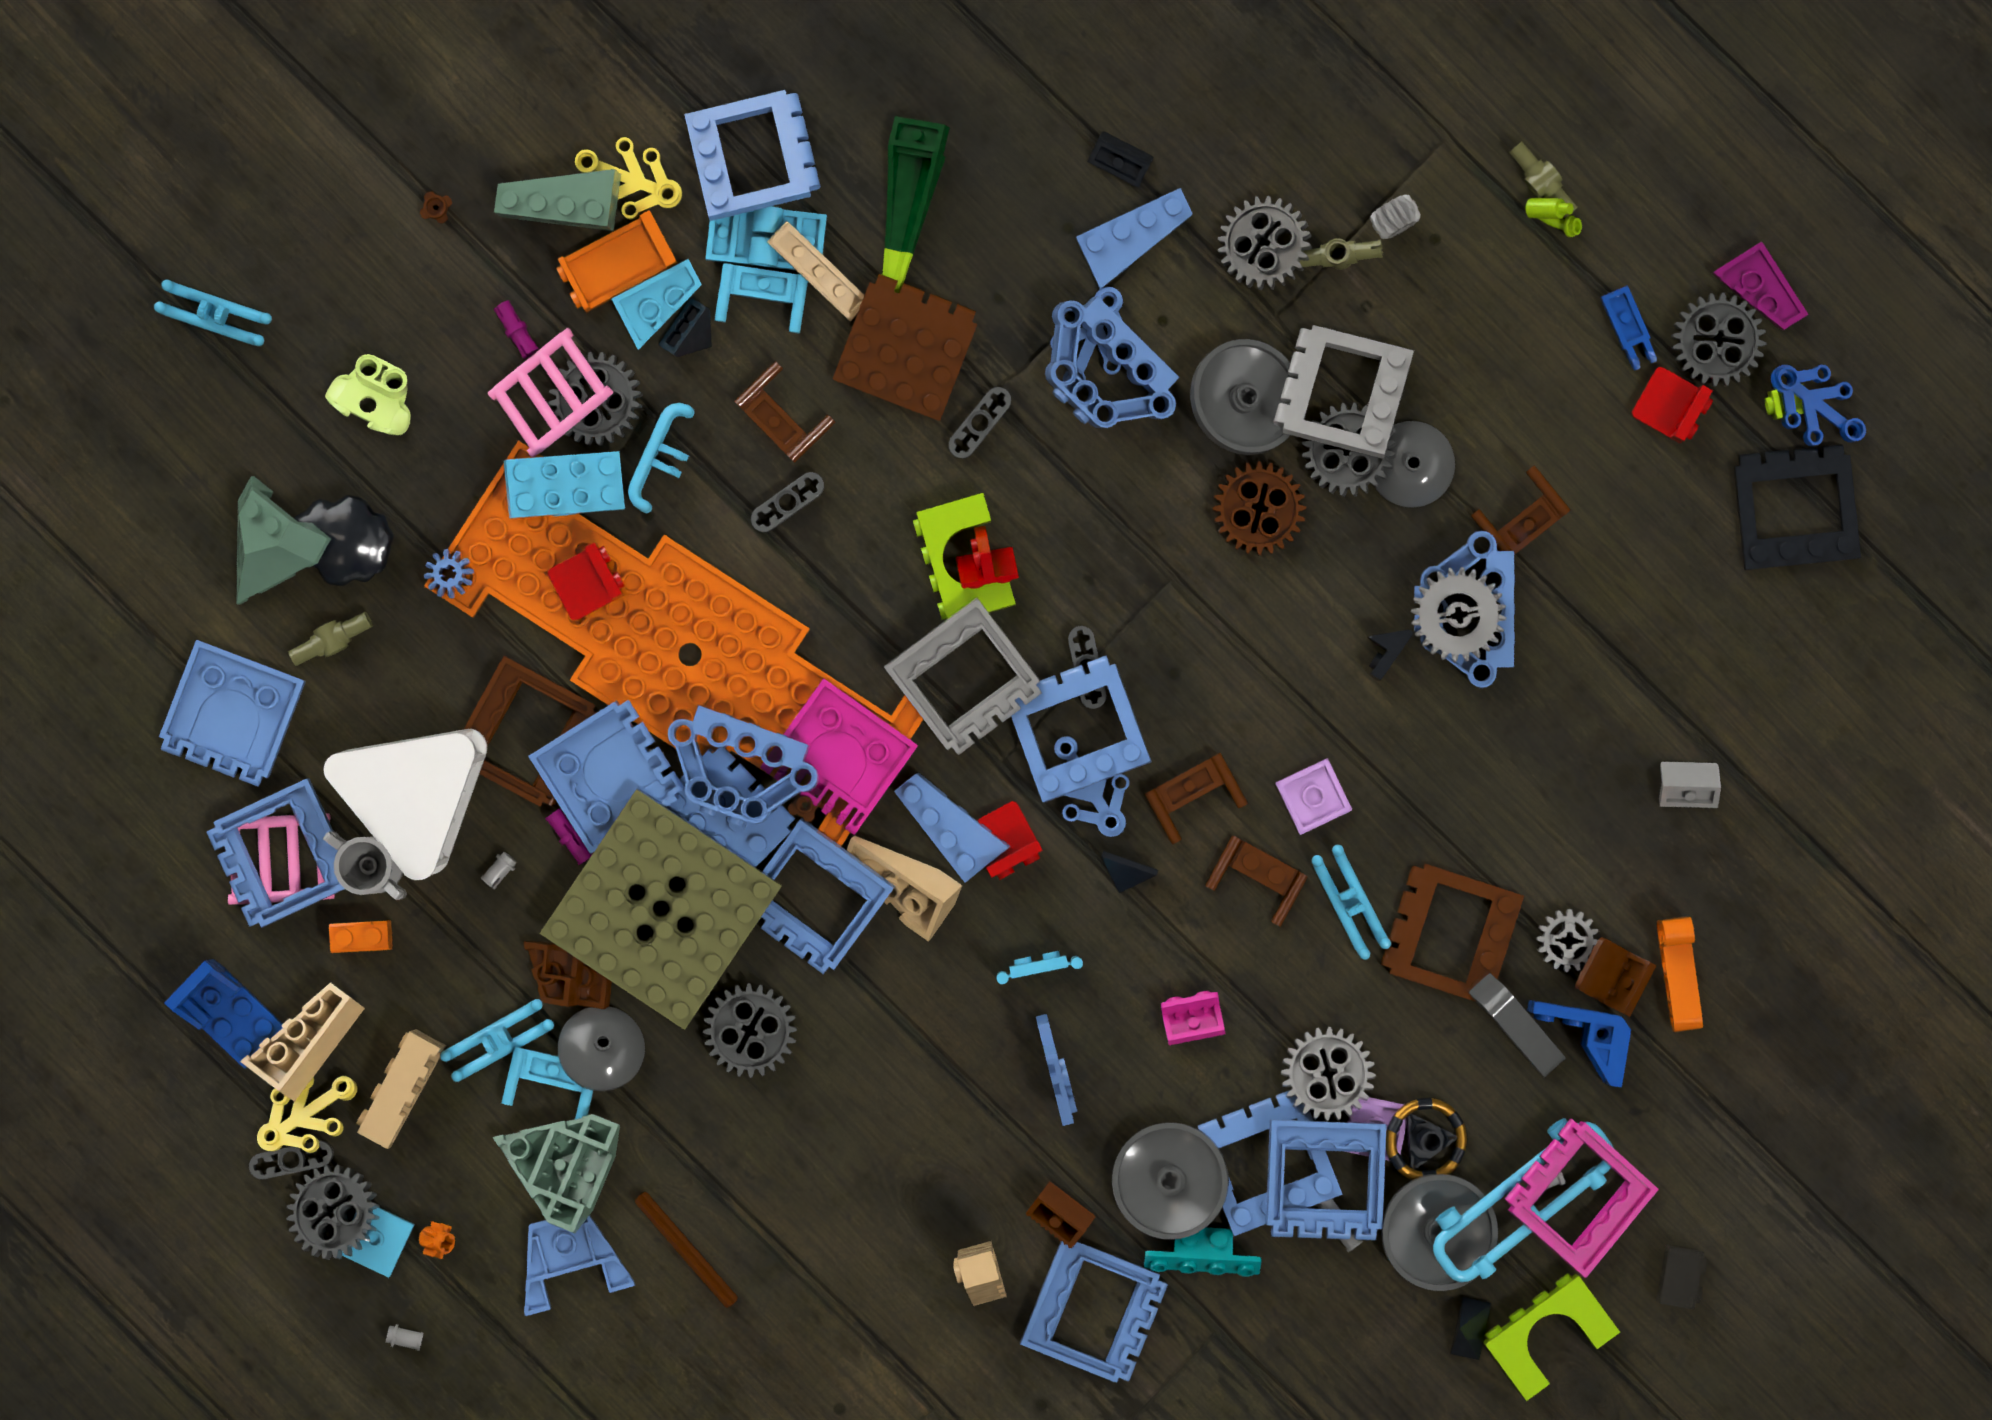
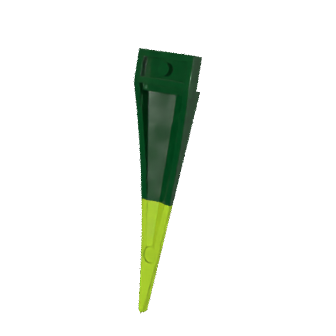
M898 116L894 118L888 143L887 218L883 275L898 280L894 290L896 293H900L946 158L943 154L950 127L944 124Z

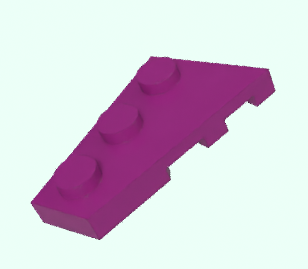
M1763 242L1758 243L1712 273L1782 331L1808 315Z

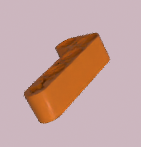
M1685 916L1657 920V932L1672 1031L1680 1032L1703 1028V1018L1692 943L1695 942L1692 919Z

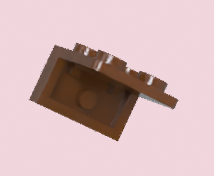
M1601 937L1593 947L1589 959L1578 976L1575 987L1604 1005L1630 1017L1656 965Z

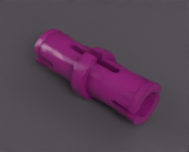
M509 300L502 302L493 309L506 329V336L508 338L511 337L523 359L532 356L539 350L526 329L528 326L525 321L520 320Z
M559 808L545 819L561 839L559 840L560 844H565L578 862L577 864L580 865L589 859L593 853H589L572 824L561 811L562 809Z

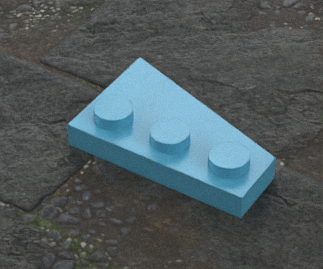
M689 259L611 299L639 350L702 284Z

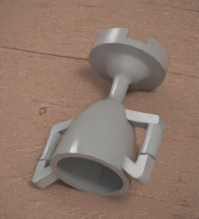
M327 832L323 840L338 850L334 860V873L344 889L358 895L387 892L395 900H402L406 897V890L398 885L403 872L391 859V855L384 845L378 842L374 836L356 837L346 841L337 832Z

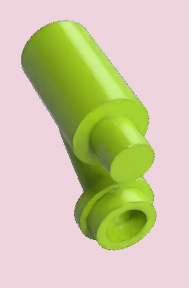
M1562 198L1528 199L1526 214L1529 218H1538L1547 225L1563 230L1567 237H1574L1580 234L1582 223L1579 218L1571 215L1574 210L1572 203H1565Z

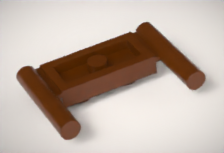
M774 361L734 402L795 463L836 422L827 414L806 434L763 390L783 370Z
M1535 465L1527 470L1526 474L1543 495L1499 531L1496 530L1480 509L1471 515L1482 531L1493 535L1498 551H1514L1515 555L1571 511Z
M1221 753L1145 793L1172 845L1182 840L1169 813L1225 784L1238 809L1248 804Z
M1232 835L1205 886L1215 891L1225 871L1230 866L1284 896L1271 920L1272 923L1281 927L1308 876Z

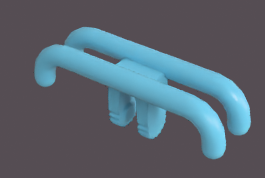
M170 280L162 282L163 290L200 304L197 314L159 301L154 305L156 312L254 346H262L264 344L263 336L225 323L228 314L231 313L267 325L272 321V316L269 313H264Z
M674 403L663 410L628 488L629 499L633 506L641 512L649 513L652 510L651 503L643 499L641 495L642 488L652 467L677 478L682 473L679 469L657 460L658 452L674 456V458L680 461H687L689 455L663 444L674 418L678 416L692 418L694 416V410L688 404Z
M1337 844L1333 846L1332 852L1349 889L1341 893L1338 892L1320 855L1313 856L1312 865L1359 957L1366 960L1370 957L1371 953L1364 943L1352 916L1360 912L1363 913L1381 948H1390L1391 941L1370 904L1344 852V848Z
M535 999L442 1051L440 1059L444 1062L450 1061L480 1043L483 1044L487 1051L486 1054L454 1071L451 1074L452 1080L459 1082L514 1051V1047H522L554 1028V1022L550 1019L539 1023L513 1039L507 1030L512 1025L539 1011L543 1007L542 1001Z

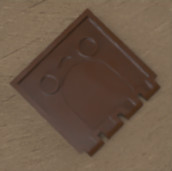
M879 273L875 284L869 282L832 380L940 421L977 327V324L972 322L976 311L957 304L954 314H950L948 311L952 302L931 293L927 304L922 303L925 291L903 283L900 293H896L894 290L898 280Z

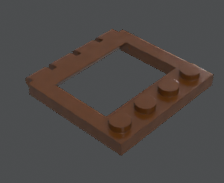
M503 656L464 729H474L484 736L488 747L522 683L573 709L560 736L596 714L597 712L594 711L596 705L512 659ZM484 759L480 775L540 807L543 802L552 807L556 804V799L540 774L532 786Z
M1425 863L1423 869L1412 866L1406 885L1416 888V891L1412 893L1404 890L1397 911L1407 915V919L1404 921L1395 918L1389 935V939L1397 942L1398 947L1385 949L1380 965L1389 967V974L1475 1001L1468 993L1489 973L1498 979L1524 895ZM1437 883L1492 900L1466 983L1411 966Z

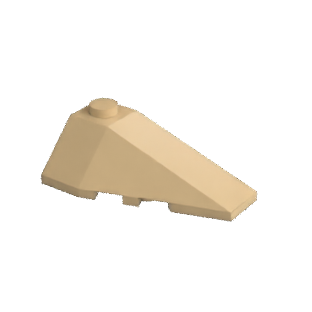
M854 835L850 839L847 851L895 886L884 901L885 904L891 903L901 914L899 919L908 928L929 941L954 907L962 885L937 868Z

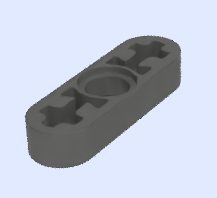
M995 387L989 390L949 441V450L954 457L958 459L970 457L1011 405V396L1006 389ZM993 394L995 396L1003 394L1005 396L1003 399L1005 406L1001 407L998 405L993 410V413L997 414L995 419L987 411L980 409L983 405H986L987 409H989L993 403V400L990 398ZM983 415L988 419L989 424L984 431L973 429L971 422L975 416ZM967 427L971 434L980 438L976 442L971 438L967 443L969 451L965 452L962 450L958 453L955 451L957 445L954 442L957 439L960 441L964 440L967 433L962 431Z
M813 472L805 473L753 511L751 515L753 527L762 533L775 529L823 493V479ZM809 478L811 481L817 479L819 482L816 485L818 491L812 493L809 490L804 493L803 496L807 500L801 503L799 495L792 488L798 486L800 491L806 487V479ZM790 494L795 497L796 505L792 510L785 511L781 509L779 500L783 495ZM774 502L777 511L783 517L778 520L775 514L769 519L771 524L768 527L764 524L758 526L756 523L759 520L758 514L763 512L766 515L773 511L769 505Z
M1078 626L1072 629L1068 636V643L1073 667L1079 666V663L1084 659L1092 661L1098 659L1093 632L1085 626ZM1078 631H1082L1083 635H1089L1090 640L1085 642L1086 651L1092 648L1093 655L1085 654L1076 658L1075 652H1081L1079 643L1073 642V638L1077 637ZM1105 686L1095 690L1096 692H1101V697L1097 698L1096 704H1092L1091 700L1085 699V695L1088 693L1080 695L1082 704L1090 709L1102 706L1106 700Z
M319 1140L321 1150H327V1155L323 1157V1162H320L318 1157L307 1159L310 1164L305 1166V1154L301 1148L285 1147L276 1151L262 1152L252 1157L249 1163V1170L257 1179H268L319 1168L332 1161L334 1150L327 1141ZM314 1141L305 1143L306 1148H311ZM289 1151H293L299 1156L300 1161L295 1168H289L284 1164V1155ZM273 1154H278L277 1162L281 1171L277 1172V1166L267 1168V1174H263L262 1170L256 1169V1164L260 1163V1158H263L265 1162H271L276 1160Z

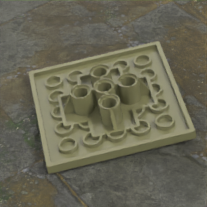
M637 788L539 934L685 1030L782 887V884ZM675 876L682 877L685 880L686 887L681 891L673 890L670 886L671 878ZM634 884L642 885L645 889V896L640 899L632 897L630 887ZM659 900L666 901L670 911L667 914L660 915L655 912L654 903ZM683 916H687L693 920L694 927L691 930L684 931L679 928L678 920ZM643 924L651 926L653 936L648 939L642 938L638 934V927Z

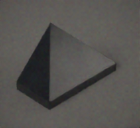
M690 298L658 345L676 357L712 347L710 309Z
M1105 851L1102 852L1101 857L1119 893L1157 876V869Z
M1462 1297L1450 1354L1479 1360L1491 1303Z

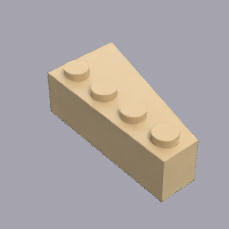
M417 1029L409 1031V1033L406 1032L398 1046L400 1051L396 1058L390 1060L385 1069L386 1078L382 1084L378 1083L370 1097L374 1100L369 1110H363L356 1123L360 1126L357 1133L386 1149L392 1147L440 1059V1053L446 1048V1045Z

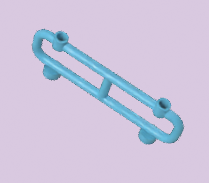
M1566 1118L1555 1122L1547 1130L1552 1140L1556 1139L1561 1144L1564 1140L1558 1133L1568 1122ZM1585 1122L1612 1146L1607 1136L1596 1124ZM1544 1150L1462 1215L1453 1206L1436 1218L1442 1231L1435 1238L1433 1253L1440 1266L1450 1278L1458 1282H1468L1478 1275L1482 1279L1489 1277L1496 1271L1493 1263L1532 1233L1523 1224L1486 1255L1476 1259L1472 1266L1464 1271L1458 1270L1445 1252L1447 1241L1509 1193L1517 1183L1520 1184L1522 1182L1521 1178L1535 1161L1541 1165L1545 1164L1539 1157ZM1602 1160L1597 1166L1586 1171L1582 1178L1541 1211H1538L1534 1205L1530 1209L1546 1222L1589 1186L1592 1190L1603 1186L1607 1182L1604 1174L1611 1167Z

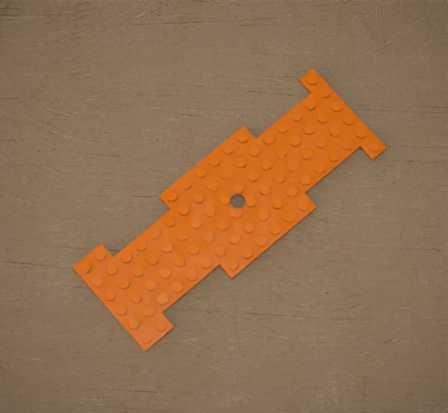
M518 440L506 460L531 458L527 452L529 447ZM504 463L448 548L451 553V559L456 551L461 552L459 562L464 558H469L470 563L463 568L474 569V574L465 575L466 579L473 582L471 586L465 583L461 584L465 589V594H460L454 588L455 597L451 599L446 589L445 594L442 596L443 599L474 618L490 594L585 655L570 681L607 705L616 700L621 705L629 700L640 716L633 722L637 724L643 722L650 733L675 749L676 747L668 738V728L671 723L679 719L693 722L698 705L719 713H725L746 723L750 722L771 732L784 734L823 678L910 740L924 720L905 695L893 714L889 715L795 654L810 628L666 535H663L650 557L646 558L580 514L509 519ZM594 542L598 544L599 548L604 545L612 560L608 563L612 573L618 571L625 584V587L621 589L624 596L579 620H572L548 576V570L584 551L586 546ZM453 566L449 570H443L442 575L446 576L444 581L447 582L449 578L454 579L456 577V573L452 571L455 569ZM428 579L424 586L428 588V585L435 579ZM440 585L431 591L437 594ZM685 644H696L701 650V659L694 666H686L679 659V651ZM680 726L676 731V738L680 742L689 740L691 737L689 727ZM720 726L714 729L712 735L714 741L722 743L727 739L728 732L726 728ZM698 735L697 742L702 756L710 748L714 752L718 749L711 745L706 737ZM750 736L744 737L740 741V749L744 753H749L755 748V741ZM731 746L725 747V749H726L729 753H730L731 751H733V752L736 753V751L734 750V747H731ZM771 747V748L768 750V752H767V757H768V755L770 754V752L773 750L774 747ZM759 756L743 757L758 768L763 764L762 758ZM780 767L774 768L770 776L774 778ZM788 768L785 776L790 774L792 768ZM806 774L799 785H807L812 777ZM828 789L821 799V805L818 807L823 809L834 792ZM841 797L837 799L835 806L818 828L819 831L840 846L843 845L850 834L845 829L858 811L854 807L841 826L836 823L837 816L848 805V802Z

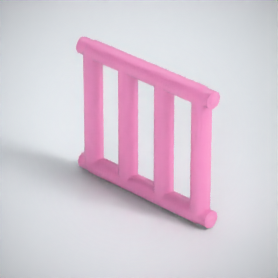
M569 328L556 335L488 392L489 397L493 400L497 399L529 446L527 452L531 458L543 452L613 394V390L609 386L603 385L572 340L574 335ZM561 346L564 347L595 392L583 404L550 358V355ZM539 364L542 365L573 410L561 422L528 376V373ZM517 382L523 387L551 428L539 440L506 393Z
M327 813L326 816L330 822L331 816ZM295 815L265 816L253 823H246L238 827L239 833L240 829L257 828L260 879L271 903L283 902L284 898L301 891L299 824ZM286 827L289 890L272 891L269 828ZM317 866L318 885H319V884H321V883H324L325 881H324V879H323V877H322V874H321V872H320V870H319V868H318V866ZM237 873L231 875V881L238 878ZM231 887L232 894L228 895L229 905L250 904L248 899L238 903ZM335 894L332 895V896H329V897H327V898H325V899H323V900H326V899H334Z

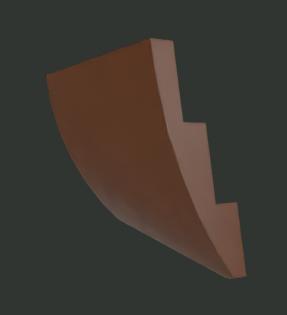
M524 941V948L529 952L533 968L531 970L534 979L538 983V992L542 1003L565 1007L575 1005L599 1009L609 1007L612 981L554 943Z

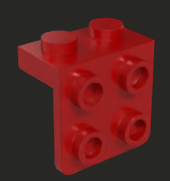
M1658 367L1633 408L1632 416L1680 444L1686 438L1691 440L1696 433L1699 425L1695 422L1700 413L1705 415L1710 408L1713 399L1709 397L1713 390L1704 385L1697 387L1669 370Z
M594 542L586 546L584 551L548 570V576L572 620H579L624 596L621 589L625 587V584L618 571L612 573L608 565L612 560L604 545L599 548L598 544Z
M1011 801L977 820L980 824H984L1000 840H1004L1011 846L986 866L991 878L997 875L999 880L1014 873L1013 866L1020 862L1027 866L1040 859L1038 853L1043 850L1016 802Z

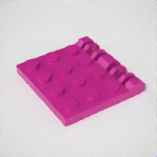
M824 678L783 734L788 736V738L810 745L804 762L814 766L819 774L817 786L811 791L801 792L800 796L811 798L813 805L817 806L828 789L834 792L821 810L825 815L831 812L839 797L848 802V805L837 816L836 823L840 826L854 807L858 809L845 828L853 835L857 833L918 747L913 741ZM775 746L768 755L770 762L776 763L781 760L783 753L780 747ZM763 762L760 769L770 775L774 767H769ZM784 765L780 767L774 779L777 781L782 779L789 767ZM800 770L796 776L798 784L801 783L806 774L811 776L809 770Z

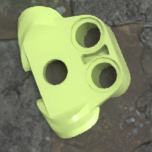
M367 354L361 356L356 362L355 369L349 375L345 374L336 377L326 392L325 397L327 401L346 417L350 413L369 422L367 427L372 430L391 435H402L410 425L411 414L405 405L408 390L405 372L374 355ZM366 366H371L376 369V372L371 376H366L361 370ZM392 379H396L402 385L397 389H391L387 386V383ZM365 398H371L376 402L377 406L374 411L366 413L360 409V402Z

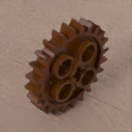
M1258 461L1256 469L1252 470L1250 464L1246 463L1244 473L1236 467L1234 469L1235 478L1228 474L1225 476L1226 481L1229 483L1228 486L1218 485L1223 495H1214V499L1220 502V505L1212 507L1213 511L1220 512V516L1215 518L1214 522L1223 523L1224 526L1218 532L1224 533L1227 531L1229 535L1225 542L1228 543L1235 539L1237 541L1235 545L1236 550L1243 544L1246 545V554L1250 553L1252 547L1256 548L1258 556L1262 554L1265 547L1270 554H1273V545L1276 544L1282 550L1284 549L1283 539L1289 542L1293 541V537L1290 534L1291 531L1300 533L1301 530L1295 524L1296 522L1305 521V518L1298 515V512L1306 510V506L1298 505V501L1302 500L1305 495H1296L1295 491L1301 485L1295 484L1291 486L1289 482L1292 480L1293 475L1291 474L1284 478L1282 476L1283 467L1277 472H1273V463H1270L1265 470L1262 468L1261 461ZM1246 483L1253 484L1257 489L1256 496L1251 499L1245 498L1241 493L1242 485ZM1267 484L1268 488L1263 502V507L1267 509V512L1261 513L1256 533L1253 534L1251 533V527L1256 510L1251 507L1259 502L1262 485ZM1277 490L1284 494L1285 501L1282 505L1275 506L1271 504L1269 494L1272 491ZM1244 511L1249 515L1250 520L1247 526L1240 527L1234 522V514L1236 512ZM1271 518L1276 521L1277 531L1275 533L1267 534L1263 531L1262 522L1264 519Z

